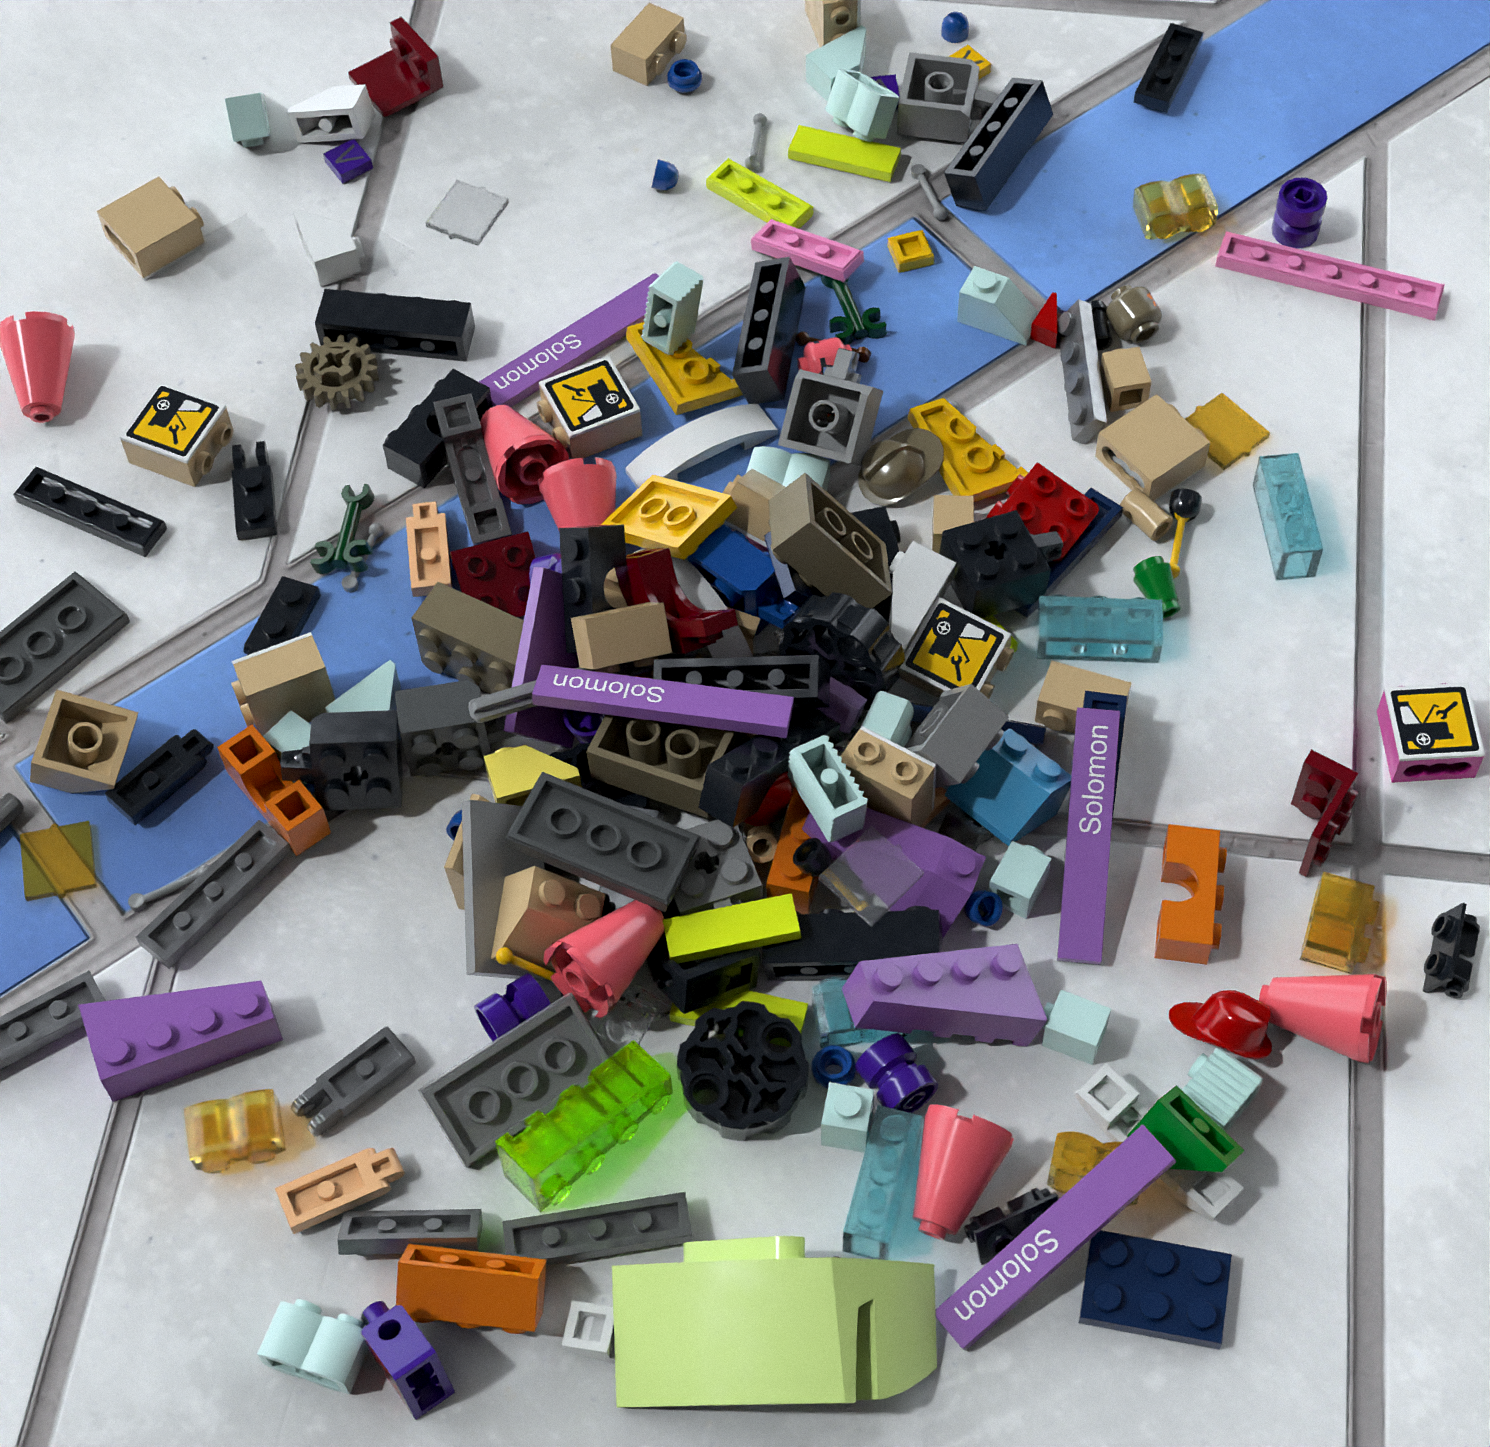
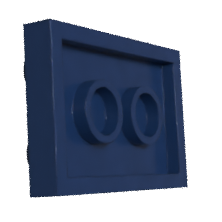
M1100 1230L1089 1242L1078 1323L1220 1350L1223 1339L1232 1254Z

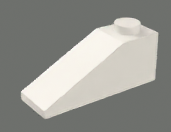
M912 541L906 553L902 551L897 553L889 568V573L893 574L889 627L894 638L902 644L904 655L938 596L942 598L951 584L956 567V562L915 541Z

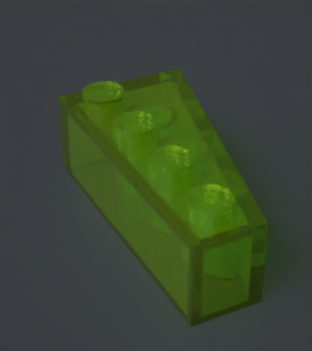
M635 1040L594 1068L588 1076L589 1083L583 1088L580 1085L574 1086L572 1084L560 1093L559 1100L554 1109L544 1115L538 1109L524 1120L526 1129L515 1138L507 1132L495 1141L504 1176L540 1213L550 1204L555 1206L562 1202L570 1193L572 1184L584 1173L590 1175L595 1172L604 1162L605 1154L617 1143L623 1145L628 1142L637 1132L640 1122L650 1113L652 1115L658 1114L670 1102L671 1094L673 1093L671 1075Z

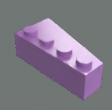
M1018 944L859 961L842 987L855 1028L908 1034L914 1029L933 1032L934 1037L950 1038L952 1034L974 1036L975 1041L992 1043L995 1039L1012 1040V1045L1027 1047L1048 1021Z
M262 980L78 1005L100 1081L112 1102L283 1040Z

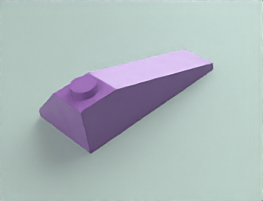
M866 808L865 822L862 829L834 842L827 841L810 812L802 828L811 838H818L828 848L831 858L838 865H845L863 883L860 887L869 896L874 894L890 911H906L907 908L912 906H926L931 910L939 909L942 923V940L972 894L986 858L950 837Z

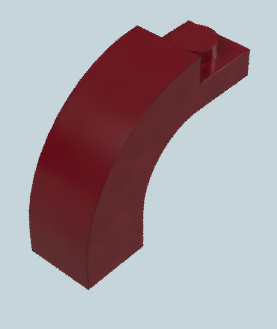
M669 548L645 549L626 555L627 566L615 567L618 583L627 606L647 602L664 603L672 652L685 654L717 643L716 640L724 637V630L738 626L735 609L703 610L695 606L685 596L676 578Z

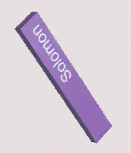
M656 272L480 380V383L490 388L493 407L497 405H507L509 407L516 405L540 390V381L575 368L626 336L628 326L644 322L643 320L646 318L644 316L646 313L645 308H647L646 303L648 302L646 298L649 296L648 292L650 291L648 287L659 275Z
M541 665L532 692L533 705L782 738H787L794 708V697L549 665Z
M1077 707L1057 961L1101 965L1120 711Z
M1142 1124L935 1310L936 1318L960 1347L966 1351L1172 1167L1176 1160Z

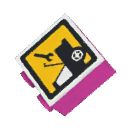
M1442 683L1435 685L1385 687L1376 712L1391 782L1475 778L1485 756V751L1469 684Z

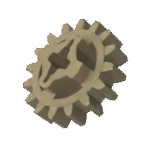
M339 335L336 342H331L327 336L324 337V345L318 346L312 342L310 344L311 353L301 352L300 358L302 363L295 364L296 380L299 390L304 393L305 399L307 401L314 399L316 407L320 408L327 402L330 403L331 410H336L338 403H344V406L348 409L351 408V400L353 399L360 402L365 401L364 391L371 393L375 391L373 382L379 381L376 355L371 354L368 344L360 347L358 338L354 337L348 343L345 342L343 335Z

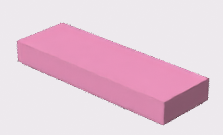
M772 219L751 238L752 250L777 259L790 257L794 265L845 282L864 262L863 251Z

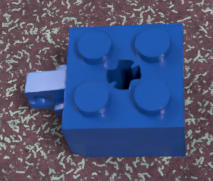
M723 524L714 530L693 554L688 556V561L708 581L725 606L760 618L755 635H758L769 623L782 629L799 609L798 606L783 598L769 552L760 551L749 543L748 539L737 530L732 531Z

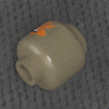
M1125 285L1111 295L1112 301L1107 306L1106 314L1115 332L1122 340L1141 343L1157 333L1162 312L1150 291L1145 287L1132 288L1130 285Z

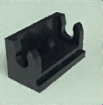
M756 948L727 953L723 954V957L712 961L707 960L687 970H683L674 960L665 961L662 963V966L670 973L671 977L667 975L658 977L657 987L683 1014L689 1013L757 987L761 952Z

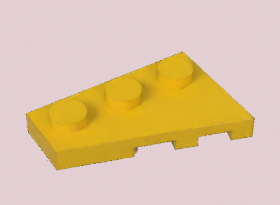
M645 322L627 327V340L676 415L743 395L734 378L731 380L721 372V365L710 357L706 360L692 348L693 343L689 339H686V342H683L682 346H679L678 351H674L673 355H667L643 341L641 335L643 334L642 330L644 327L642 325Z
M941 398L909 409L907 419L913 428L928 430L939 438L944 448V460L939 473L952 495L974 496V502L1006 492L1019 474L1023 477H1026L1028 474L1024 468L1019 467L1017 469L1004 457L1006 452L998 445L994 444L991 446L977 434V427L946 399Z

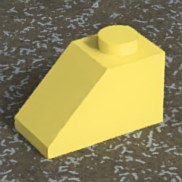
M527 745L514 748L504 747L498 749L493 754L484 756L488 780L496 803L523 806L542 772L582 788L578 768Z

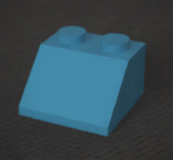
M1009 728L992 749L984 750L976 762L979 764V768L972 778L964 784L950 785L945 796L1009 846L1012 841L1017 842L1058 814L1070 788L1071 775L1062 769L1058 763L1049 759L1031 745L1023 736Z

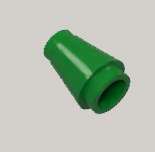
M1153 556L1139 562L1133 568L1135 574L1133 582L1157 613L1158 618L1164 619L1178 613L1181 607L1178 603L1179 600L1170 563L1164 562L1162 556Z

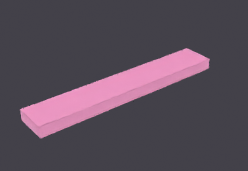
M1227 231L1215 265L1216 267L1434 321L1445 286L1444 284Z

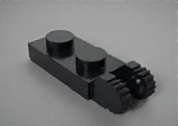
M265 441L256 442L255 454L258 466L245 468L246 457L241 444L232 445L234 470L231 471L235 529L238 540L278 534L273 473L269 465Z

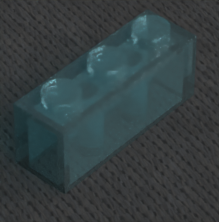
M1299 453L1259 456L1253 489L1275 579L1287 580L1315 577L1323 546Z
M1061 594L1039 596L1036 617V659L1159 663L1163 645L1162 600H1149L1144 597L1132 599L1107 598L1104 596H1093L1091 598L1067 597Z
M880 1105L877 1106L843 1230L844 1252L870 1259H889L921 1137L922 1116Z

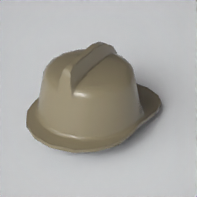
M913 428L906 429L888 440L879 441L872 445L864 455L858 474V484L863 496L876 505H893L930 480L939 471L944 460V448L939 438L928 430Z

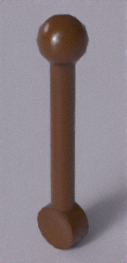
M805 331L799 332L796 336V343L800 346H806L810 342L820 340L810 337ZM851 348L852 351L859 353L858 361L863 363L869 361L871 351L868 348Z

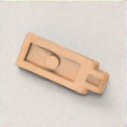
M436 501L413 504V517H406L411 590L413 597L427 596L437 582L452 588L446 514H438Z
M367 1148L275 1188L289 1226L293 1234H296L344 1213V1211L385 1195L391 1190L389 1183L403 1177L405 1172L394 1148H389L379 1153H376L374 1148Z

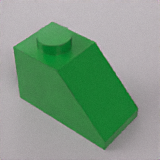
M1177 1085L1162 1096L1127 1135L1129 1137L1143 1124L1176 1160V1163L1169 1168L1174 1170L1223 1172L1245 1151Z

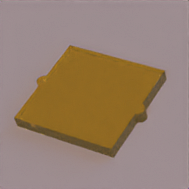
M1220 393L1204 406H1196L1195 412L1185 419L1194 428L1200 429L1205 434L1207 440L1210 441L1207 456L1223 470L1243 456L1249 457L1251 450L1270 436V432L1223 393Z
M89 821L63 826L52 824L48 829L20 834L26 901L57 895L59 898H64L67 893L97 888L92 830Z

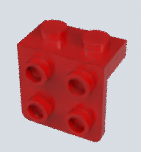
M1037 462L1026 477H1023L1021 474L1017 476L1006 492L1010 497L1004 504L998 501L986 518L1017 510L1030 534L1037 535L1057 531L1063 541V548L1061 549V557L1054 560V562H1060L1099 512V507L1091 499Z

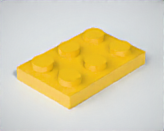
M652 475L601 525L624 524L625 543L645 549L669 548L672 557L685 560L698 549L699 545L714 530L723 525L725 519L737 506L731 495Z

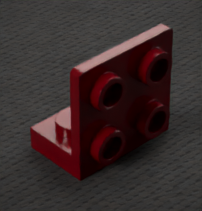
M402 17L390 22L392 38L389 42L392 50L348 72L349 79L354 85H366L372 105L383 117H388L444 88L439 56Z
M528 531L455 550L450 553L452 566L456 570L462 593L515 617L525 616L530 590V565L532 560L536 558Z
M1312 749L1303 762L1291 801V805L1297 807L1304 815L1320 819L1311 834L1299 870V874L1307 877L1314 865L1320 868L1323 866L1333 845H1331V842L1335 835L1340 836L1347 826L1352 815L1350 811L1359 795V792L1353 789L1358 772Z

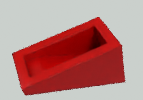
M1052 292L1032 322L1030 339L1054 349L1056 348L1057 293Z

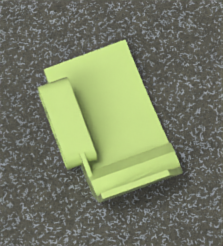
M771 1236L685 1242L684 1262L612 1266L616 1407L856 1403V1400L886 1399L902 1393L926 1378L937 1368L934 1264L838 1257L805 1258V1237Z

